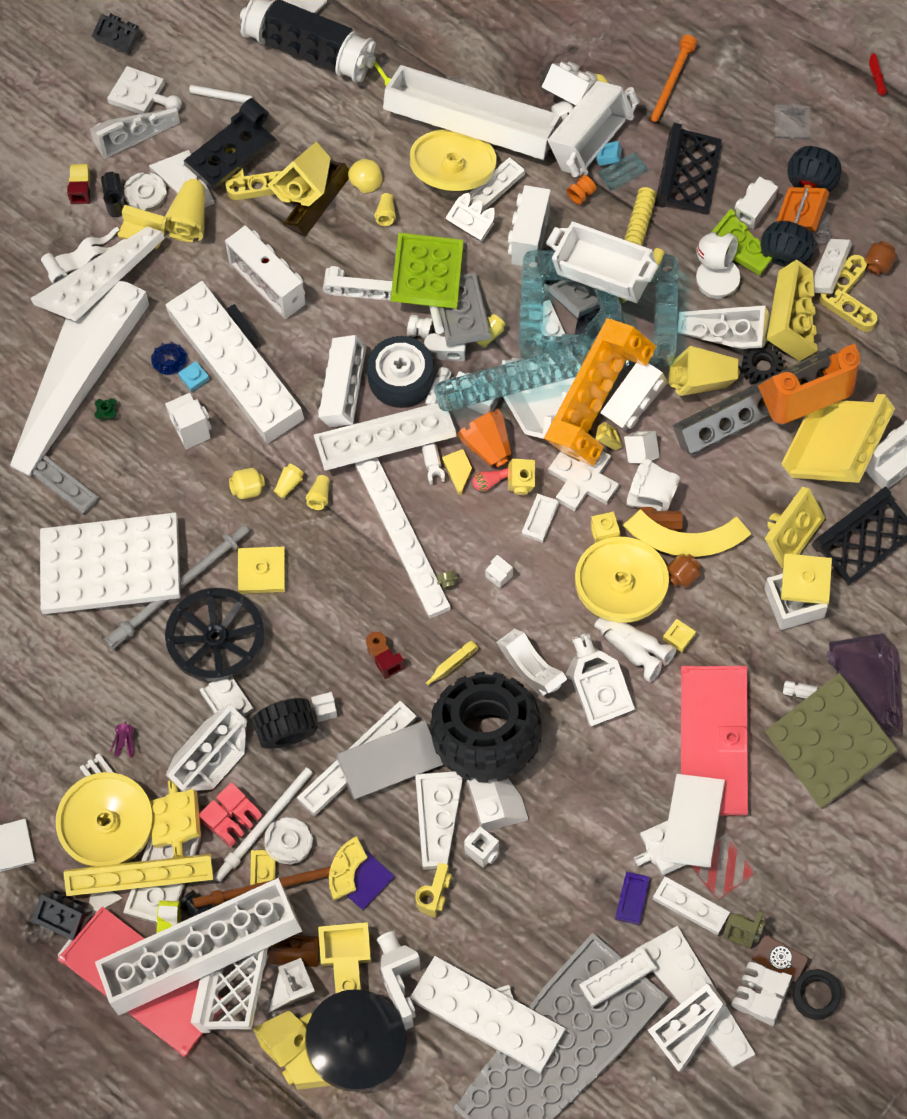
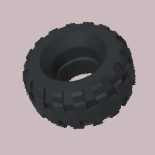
M477 672L475 676L468 678L463 676L457 679L454 686L448 685L440 694L437 703H434L431 711L430 726L435 752L440 756L441 762L451 771L456 770V774L464 779L470 780V778H475L476 781L488 783L490 779H497V781L505 780L509 774H517L526 767V762L529 763L538 752V745L541 742L542 736L540 709L533 694L514 678L509 680L504 674L494 672L493 675ZM481 715H497L506 720L502 727L491 732H476L465 726L472 718Z

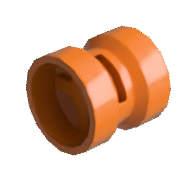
M584 174L577 179L576 184H571L566 189L569 198L578 205H581L588 195L591 196L597 191L592 179Z

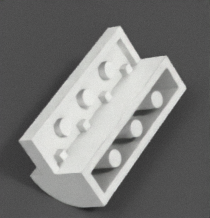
M907 420L878 443L866 468L868 475L881 489L885 486L888 489L907 475Z

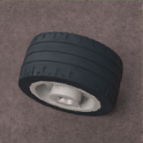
M393 336L378 343L370 353L367 363L368 383L372 393L383 404L395 408L414 406L424 400L429 395L435 379L434 361L429 349L419 340L407 336Z

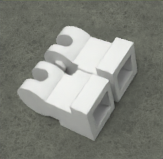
M749 962L745 970L755 977L743 975L741 982L750 988L739 986L736 991L738 995L747 1000L734 998L731 1005L740 1012L752 1015L754 1018L774 1026L790 986L792 975L783 972L781 974L757 963ZM752 989H758L762 992L761 994H758Z

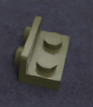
M759 910L754 922H751L748 917L742 914L734 915L730 913L723 939L751 949L753 942L758 943L766 922L762 920L764 912Z

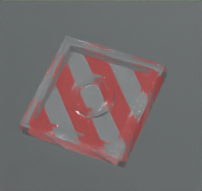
M727 833L715 841L711 868L689 865L717 901L757 873V870Z

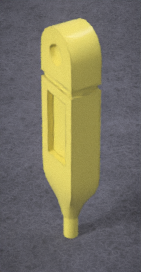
M473 640L469 641L462 649H459L444 661L426 684L430 685L433 681L448 676L474 655L479 647Z

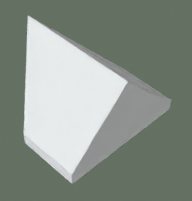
M301 958L278 967L279 973L269 1012L315 994Z

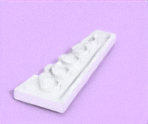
M678 926L642 945L656 966L652 974L661 981L664 988L670 995L672 994L680 1005L706 984H712ZM725 1006L706 1036L730 1066L735 1068L753 1058L755 1053Z

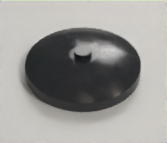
M345 990L329 996L314 1010L306 1028L305 1049L312 1068L325 1082L345 1091H367L382 1085L397 1071L406 1051V1030L399 1013L386 999L366 990Z

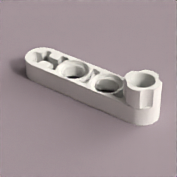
M331 266L326 268L322 289L326 294L388 301L391 299L393 281L344 277L345 271L339 267Z

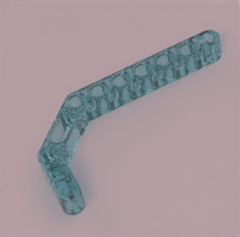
M594 288L600 311L569 347L439 382L434 387L439 408L442 411H452L576 377L606 319L609 318L625 324L618 296Z

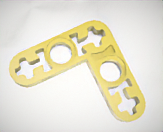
M227 148L225 152L232 151L234 153L236 150L234 148ZM242 168L225 182L228 197L233 200H243L274 195L275 193L267 186V181L271 182L282 171L244 176ZM256 182L264 184L261 189H253L252 185ZM234 187H238L239 191L234 192Z
M853 255L845 262L839 278H847L849 284L841 285L837 281L834 288L836 290L834 298H826L827 295L829 296L832 293H821L820 302L859 330L869 332L876 326V313L847 294L864 275L867 266L862 256ZM859 264V265H860V268H859V267H856V268L854 269V271H853V274H852V273H851L852 266H853V265L855 266V265ZM850 304L855 310L853 312H846L842 306ZM867 318H870V319H871L870 321H867L866 323L863 322V319H865V320H866Z

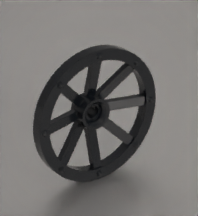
M208 588L190 594L174 608L166 624L165 642L172 661L181 671L199 680L222 681L241 674L254 663L263 646L264 626L258 609L247 597L226 588ZM214 599H227L235 602V605L221 625L217 623ZM207 600L210 625H204L187 610L193 605ZM242 607L245 608L251 615L254 624L227 631ZM181 616L202 632L203 635L174 636ZM255 633L254 642L249 652L227 641ZM220 636L217 640L212 639L213 637ZM205 643L187 662L180 656L175 647V644ZM221 648H225L243 659L235 665L223 669ZM213 649L215 670H203L194 667L199 660Z

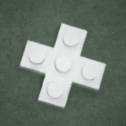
M602 451L595 465L591 466L581 461L578 462L568 455L559 452L548 468L549 474L566 482L556 496V500L575 512L586 495L607 505L619 488V483L601 474L611 460V455Z

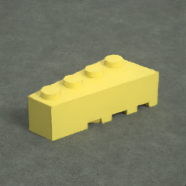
M795 260L778 272L766 340L796 360L801 361L818 351L817 344L814 343V335L817 334L816 326L813 325V315L816 313L811 299L814 296L813 270L800 261Z

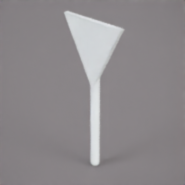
M113 891L91 893L88 908L93 911L90 916L85 917L81 930L89 918L95 915L102 906L106 909L123 898ZM69 939L58 956L71 944L72 940Z

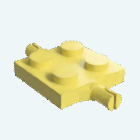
M169 780V794L150 801L153 809L152 844L156 848L167 845L173 846V858L184 857L182 844L190 839L201 836L198 794L194 789L178 792V787Z

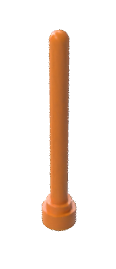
M683 35L680 40V53L651 115L652 122L659 120L688 54L693 52L698 44L697 39L691 35Z

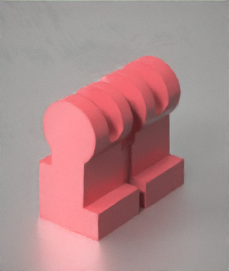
M231 782L216 797L217 803L213 800L199 813L200 823L206 828L208 827L229 847L236 843L229 834L230 832H233L240 838L244 835L239 824L231 820L233 816L247 829L253 826L246 817L247 815H250L256 821L263 817L258 808Z

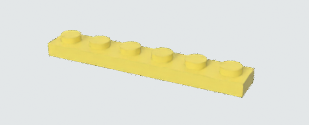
M211 854L64 870L66 896L214 879Z

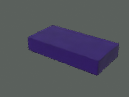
M626 871L615 920L635 925L640 924L650 877Z

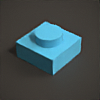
M619 141L607 143L598 153L596 160L599 166L620 162L622 146Z
M197 361L178 373L179 378L191 393L210 381L209 376Z

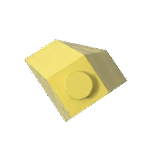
M316 141L267 185L282 202L290 203L294 201L300 202L301 205L310 206L324 194L331 158Z
M689 346L669 364L668 384L675 388V392L681 396L725 389L739 377L738 359Z

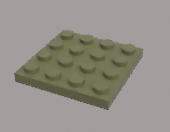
M838 673L765 731L820 808H825L899 750L842 673Z

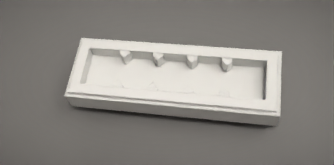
M829 240L813 278L814 293H833L852 247L851 240Z
M642 946L579 984V988L593 1008L654 971L656 966Z

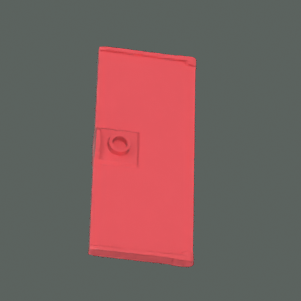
M682 666L681 774L725 780L719 816L748 815L747 666Z
M102 906L71 944L59 955L58 961L65 964L107 997L95 961L145 938ZM197 979L127 1013L174 1048L180 1055L186 1057L204 1034L191 1024L200 980ZM222 1008L214 1014L213 1021L223 1010Z

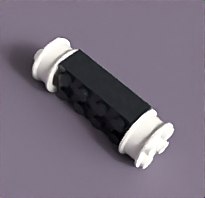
M250 0L247 8L244 7L241 11V34L244 38L253 37L257 39L259 44L263 45L266 43V45L272 48L279 49L309 63L333 71L338 76H349L355 83H361L368 69L374 66L376 57L373 55L376 42L373 38L364 39L359 37L358 33L352 31L350 27L283 0Z

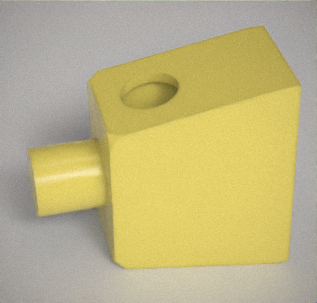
M286 1011L253 1028L261 1048L280 1067L305 1050V1033L312 1015L311 1013L298 1019L291 1011Z

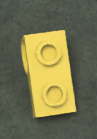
M438 863L432 887L422 886L416 892V906L426 916L436 918L437 912L443 910L445 897L442 894L444 888H449L452 874H449L448 865ZM424 896H431L434 899L430 904H423L420 901Z

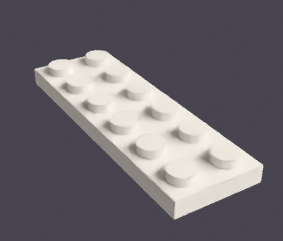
M445 401L318 433L314 435V439L325 471L456 437V430Z
M436 956L432 959L410 996L413 1003L539 1074L542 1073L565 1032L564 1027Z

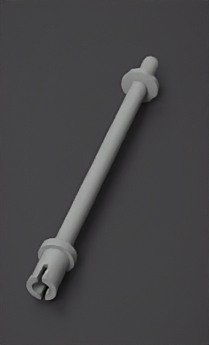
M243 525L231 536L225 533L223 535L224 542L180 578V590L231 548L236 551L238 549L236 543L249 533V527ZM168 600L152 601L130 621H121L118 624L119 627L103 640L114 650L127 637L131 638L134 635L135 628Z

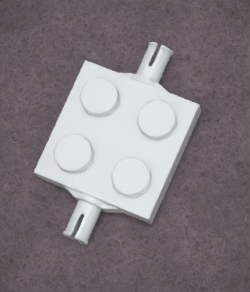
M668 821L640 833L641 839L646 846V852L633 857L637 866L651 861L657 866L661 875H665L687 865L662 861L661 856Z

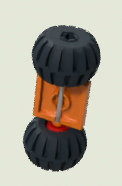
M804 146L798 149L790 158L787 174L790 183L794 187H788L777 221L767 227L761 237V253L766 258L768 256L772 257L771 263L785 267L798 260L806 266L812 259L815 251V241L810 231H816L829 193L836 188L841 179V163L832 152L817 146Z

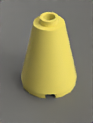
M197 179L185 181L163 218L161 229L163 232H165V229L169 231L170 237L184 242H193L194 238H199L198 241L202 240L205 220V187L201 181Z

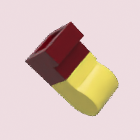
M89 164L70 165V178L67 187L70 204H90ZM74 195H84V197L76 198Z

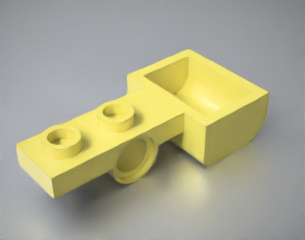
M368 922L318 927L322 967L334 966L335 992L353 989L361 990L359 963L371 962Z

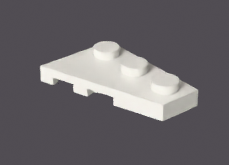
M189 150L149 165L150 171L161 177L165 185L177 194L185 181L189 179L201 181L184 165V159L191 155ZM201 181L205 187V207L214 204V200L206 184Z

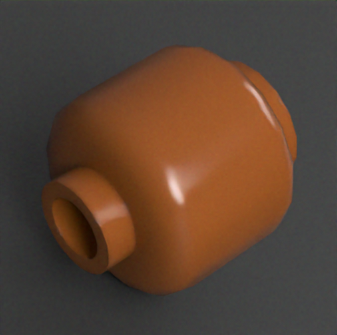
M884 241L872 244L864 258L868 266L867 270L877 276L880 273L887 274L897 259L895 248Z
M680 554L667 566L670 574L669 581L675 587L680 585L683 588H688L701 576L699 569L702 566L691 554L687 556Z

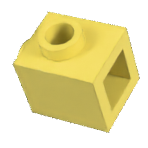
M512 459L508 464V491H514L516 495H526L535 487V460Z

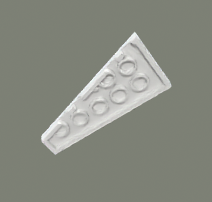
M147 226L30 299L35 306L76 321L165 237L162 231Z

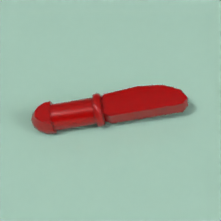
M873 53L869 59L870 70L877 87V93L884 96L887 92V87L884 84L877 55Z

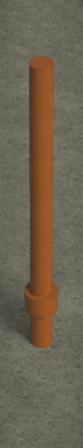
M331 866L282 877L279 880L283 887L329 877ZM270 881L223 892L221 890L212 891L210 895L193 898L194 908L211 904L217 906L224 903V901L231 900Z

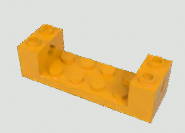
M607 318L544 439L569 457L594 466L604 448L601 443L588 434L596 416L601 410L625 361L629 360L647 366L657 346L634 326Z

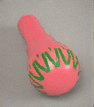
M508 468L500 471H483L475 474L472 481L474 488L480 492L491 489L500 480L508 477Z

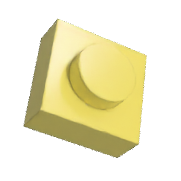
M676 619L664 634L663 640L680 652H683L696 635V631Z

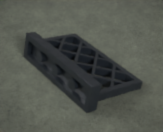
M674 122L668 136L654 206L663 208L664 204L707 215L722 139L681 129L682 124ZM683 137L692 139L695 144L687 148L682 141ZM703 144L715 145V150L708 153ZM698 148L704 156L695 159L690 151ZM684 154L691 161L686 165H683L679 160V157ZM705 159L711 165V168L706 171L699 164ZM695 166L700 174L692 177L687 169ZM680 172L688 179L681 184L675 177ZM702 177L708 184L703 189L696 183V180ZM691 183L696 192L688 195L683 187ZM679 190L684 198L676 200L671 198V195ZM700 196L704 201V207L696 205L692 199Z
M886 486L817 537L811 544L816 552L820 551L825 558H832V567L848 586L907 541V535L896 534L897 523L907 526V516L891 498V491ZM888 504L894 511L893 518L881 516L882 508ZM865 520H877L876 531L864 530ZM881 521L893 523L892 534L880 532ZM849 532L860 533L859 544L846 543L847 534ZM863 534L876 536L875 547L863 545ZM880 537L892 538L889 549L879 547ZM832 545L841 546L842 555L841 557H834L827 549ZM846 547L858 549L857 560L845 558ZM862 550L874 551V560L872 562L861 561ZM845 563L857 564L856 574L851 578L844 570Z

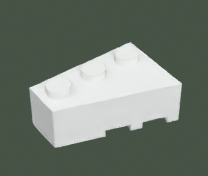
M636 363L603 408L601 414L605 419L624 432H627L629 428L632 429L635 426L639 416L668 384L667 379L660 370L648 363L647 366Z
M706 984L648 1030L678 1071L685 1069L723 1011L726 1002L712 984Z

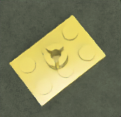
M802 487L782 514L773 513L769 518L776 521V523L768 522L770 531L765 540L781 568H783L784 554L799 555L825 519L811 490L806 487Z

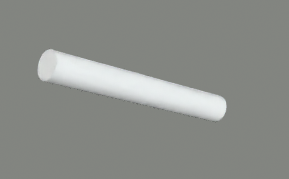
M190 85L189 93L241 103L253 98L250 95Z
M429 306L435 332L441 334L444 332L439 307Z

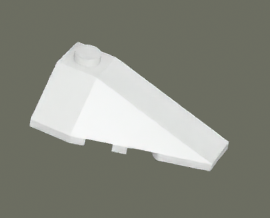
M172 108L110 119L96 124L93 128H90L94 144L103 159H106L179 124L180 120L177 109Z
M765 305L679 312L677 332L678 334L739 349L761 348L768 342L766 339L771 315Z
M508 777L501 781L490 779L488 783L478 782L475 778L466 779L479 825L484 830L491 831L528 820L522 797Z

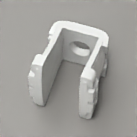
M645 457L639 465L631 484L626 505L632 508L653 507L657 511H668L679 485L680 477L675 473H670L660 468L651 459Z

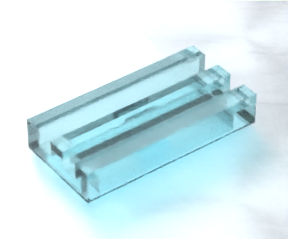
M634 152L621 159L620 162H616L601 170L599 177L609 190L612 191L647 172V166L642 164V160L638 159V155ZM635 167H638L637 169L633 170L632 172L626 174V173H627L628 171H630L631 169H633V168H635ZM619 176L621 177V178L615 180V181L612 182V183L610 182L611 180H613V179H615V178H617V177H619Z

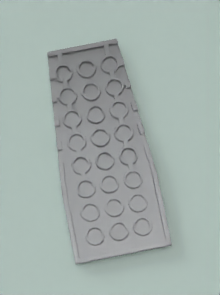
M592 933L543 987L528 1007L565 1028L562 1038L542 1073L539 1074L496 1050L494 1056L482 1068L481 1073L470 1084L460 1101L455 1104L454 1111L463 1119H554L625 1050L666 1003L669 997L646 977H642L592 1008L580 990L579 984L622 959L621 956Z

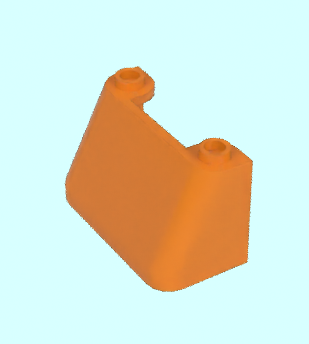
M855 343L829 356L830 365L823 371L824 376L800 385L793 373L783 372L758 385L772 420L777 424H786L850 397L855 391L860 363V354Z

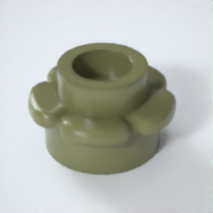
M455 571L441 573L437 575V585H442L443 589L456 586L455 581L459 577H456Z

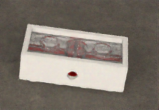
M245 225L225 240L229 263L285 320L306 304L305 291L303 289L304 281L301 276L296 272L293 273L289 269L287 262L283 258L279 259L275 255L273 248L269 244L265 245L255 230L251 231Z

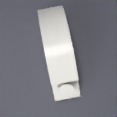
M514 628L496 642L516 672L540 695L544 696L546 693L558 690L561 684L567 680L562 671L551 667L539 656L524 632Z

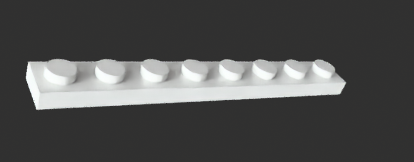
M375 457L355 463L360 478L428 618L431 619L450 611V605L440 584L437 585L438 580L378 458Z

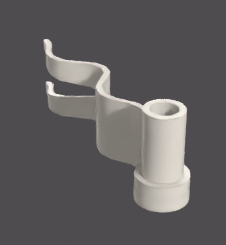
M114 228L108 235L102 238H86L72 253L61 254L56 257L51 253L45 254L41 258V262L49 273L48 277L52 284L66 277L68 272L75 271L89 263L95 255L103 254L115 247L116 245L108 248L93 245L108 243L120 231L119 228Z

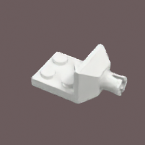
M590 633L581 634L579 638L576 636L571 639L577 651V656L573 657L566 676L574 682L588 724L593 726L632 711L635 708L618 660L595 649Z
M391 931L377 938L383 951L380 969L385 988L394 1008L404 1023L405 1030L414 1027L413 1018L416 1015L410 997H404L406 993L402 978L421 970L420 958L413 949L405 945L400 946L395 932Z

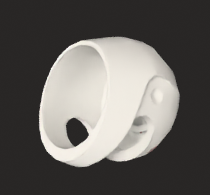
M717 232L706 234L697 244L696 253L699 261L707 268H728L735 257L738 238L731 233L726 234L724 237H719Z

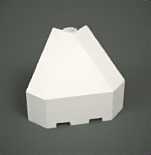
M522 358L502 360L501 381L494 382L500 388L502 396L524 434L544 439L582 364Z

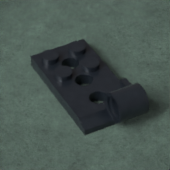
M250 98L246 100L240 107L239 112L231 117V124L184 159V165L210 189L216 190L277 141L272 134L262 127L269 117V112L255 99ZM245 135L251 137L249 141H243L240 138ZM227 148H234L236 150L234 153L225 152ZM217 160L220 162V164L217 166H211L209 162Z

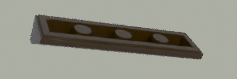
M330 161L324 194L310 206L301 205L299 202L283 222V225L302 236H306L348 181L349 168L347 165L341 162Z

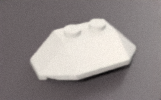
M231 704L222 708L207 719L174 755L166 776L181 791L214 789L244 755L247 720Z

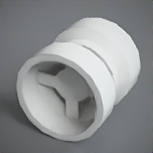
M411 314L407 327V336H421L422 339H425L429 334H432L434 326L432 318L426 317L422 319L418 315Z

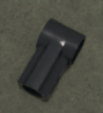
M113 171L106 172L101 177L104 203L111 217H120L125 205L120 175Z

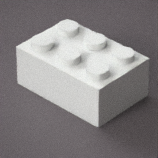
M524 185L523 193H519L517 198L518 210L514 212L512 221L514 227L509 232L508 255H511V264L537 268V259L542 250L550 215V189Z

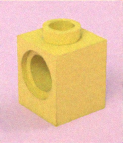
M614 511L591 516V531L595 543L606 538L619 537L620 531Z

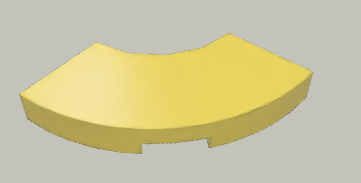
M357 836L350 839L339 849L331 864L329 890L333 901L356 891L354 883L355 871L361 863L367 860V856Z

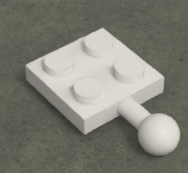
M128 66L107 98L109 104L138 114L148 113L154 102L165 105L166 109L176 108L177 111L182 106L181 99L178 96L171 95L165 97L159 95L165 85L163 78Z

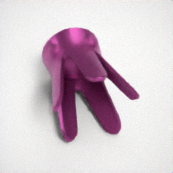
M125 721L124 724L116 726V736L110 752L116 742L115 757H119L126 740L128 756L132 758L133 752H135L132 738L134 727L128 725Z

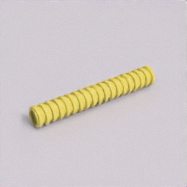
M643 187L638 190L635 206L633 207L630 223L625 235L626 241L640 246L644 243L655 199L657 198V193L651 188ZM608 293L613 302L624 303L627 301Z

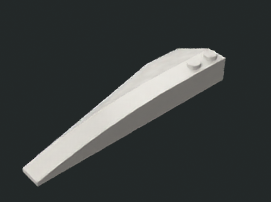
M118 281L78 320L65 319L10 464L12 468L31 476L37 464L42 460L43 455L47 453L148 308L149 302L146 291L128 282Z

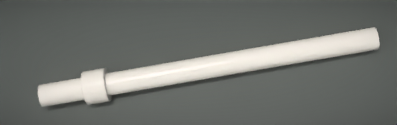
M306 767L237 849L227 855L224 859L225 863L214 874L216 881L221 882L231 869L235 870L241 863L240 859L312 776L313 772Z

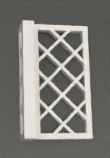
M268 947L249 955L239 966L234 962L233 964L236 968L226 977L223 975L225 968L223 967L200 978L191 1024L201 1033H210L211 1029H252ZM252 962H255V971L247 977L243 970ZM241 973L245 980L233 988L229 982ZM227 985L231 992L220 1000L218 993ZM250 985L252 988L251 994L242 1000L238 994ZM236 996L240 1003L229 1012L225 1005ZM222 1008L226 1015L221 1020L213 1022L214 1014ZM245 1008L247 1011L245 1021H235L233 1017Z

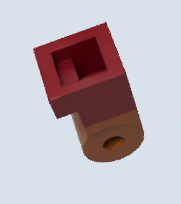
M372 632L367 636L368 654L384 679L405 669L403 657L400 653L392 654L383 633Z

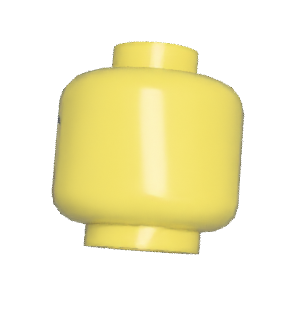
M246 468L233 473L229 479V486L233 495H236L239 499H248L260 495L262 487L265 486L263 475L259 474L255 468Z

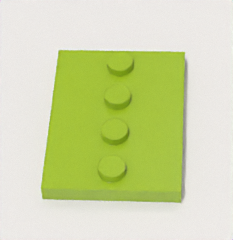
M398 232L390 301L457 309L464 240Z

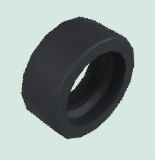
M821 969L809 970L796 980L792 992L793 1003L797 1011L804 1017L813 1020L825 1019L831 1016L839 1005L841 999L840 984L827 971ZM818 980L828 985L832 997L827 1006L815 1009L809 1007L804 1002L802 990L810 981Z

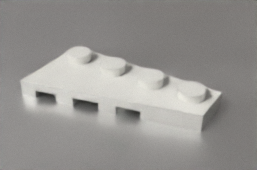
M456 771L415 775L423 870L437 869L438 863L448 865L463 780L462 777L456 774Z

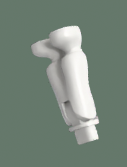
M599 618L594 625L595 628L601 631V635L632 664L644 666V679L649 683L653 682L659 675L662 664L664 666L668 665L675 656L677 649L674 646L661 645L655 637L634 628L628 623L612 622Z

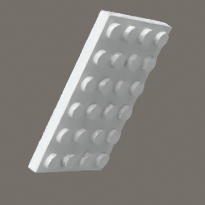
M168 513L41 528L40 594L42 614L181 598L177 514Z

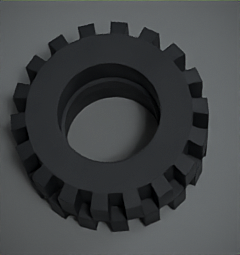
M291 698L276 702L261 709L252 718L262 748L276 749L295 744L308 738L318 729L310 702L306 698Z

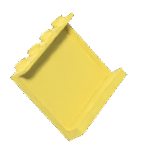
M877 394L874 402L839 401L805 415L781 465L792 478L859 483L895 407L885 394Z

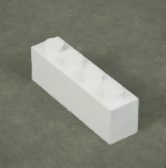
M356 335L332 339L328 367L326 368V378L322 389V400L318 410V417L329 427L353 425L367 347Z

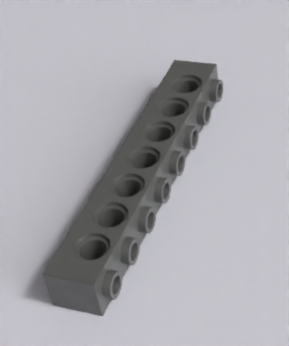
M827 348L773 376L783 372H791L797 377L798 381L802 379L801 385L824 376L823 371L830 365L829 356L838 352ZM821 370L820 376L817 377V373ZM771 377L674 424L673 428L681 449L689 454L699 453L704 447L710 444H717L724 437L730 434H737L743 430L742 428L757 424L762 421V418L770 415L764 400L758 407L759 401L763 399L758 385ZM743 409L742 415L739 416L740 410ZM724 418L723 424L719 426L720 420ZM704 428L703 434L699 436L700 430Z

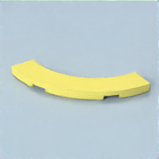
M638 510L623 524L626 530L641 542L660 552L677 556L680 554H685L686 556L691 554L693 557L712 555L732 548L751 535V532L737 516L724 525L703 533H681L667 529L650 519L642 510Z

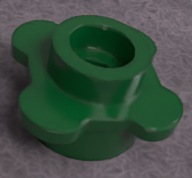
M114 398L109 400L97 399L95 401L96 412L94 415L97 419L111 420L117 416L115 410L117 401Z

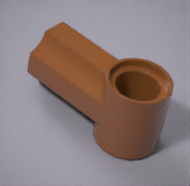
M653 507L637 509V511L642 510L659 525L673 531L682 532V511H657Z

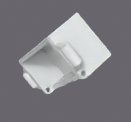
M601 81L595 82L547 140L562 171L571 173L572 177L588 174L586 168L626 121L625 119H634L633 112L636 105L639 104V99L633 87L623 91L621 86Z
M573 221L569 228L555 227L546 242L555 251L552 260L558 275L634 303H638L648 282H651L659 267L656 264L652 249ZM561 233H565L559 245L555 246Z

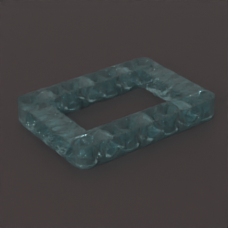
M529 251L524 255L522 264L519 328L520 357L522 359L583 364L596 337L570 334L544 336L542 334L544 281L574 280L557 274L552 260L555 251ZM664 254L651 282H648L656 283L654 337L649 340L657 347L648 362L654 367L672 365L676 358L679 262L673 255ZM532 262H536L539 264V266L530 267L529 264ZM670 267L673 270L670 272H666L662 268ZM527 345H533L536 347L532 351H528L525 349ZM576 346L579 347L581 350L578 352H572L570 351V348ZM665 349L670 351V354L662 355L660 351ZM626 360L623 366H635L636 363Z

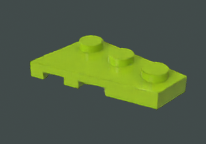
M731 208L712 232H717L719 237H724L729 233L737 236L738 246L733 260L761 276L771 264L772 257L768 256L766 258L762 255L761 242L758 238H754L748 231L745 223L740 222L735 216L736 213Z

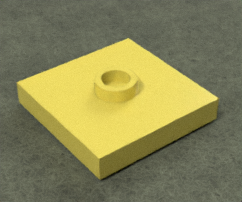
M238 548V592L241 594L285 592V548Z
M784 554L781 600L829 604L832 558Z

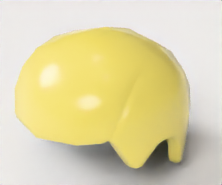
M360 159L348 171L351 185L353 187L356 186L362 193L375 191L383 182L380 167L373 160Z

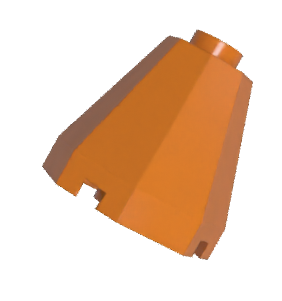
M496 409L494 412L490 411L469 423L471 428L468 430L464 427L458 432L457 435L460 440L490 467L496 465L499 468L509 462L508 457L511 455L504 417L499 409Z

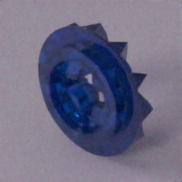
M172 341L168 344L162 343L158 348H154V352L151 355L152 365L161 374H176L186 365V351L180 344H174ZM172 354L174 360L168 359L165 361L164 355L169 356Z

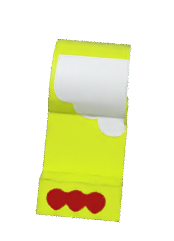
M159 900L157 908V933L181 923L180 901Z

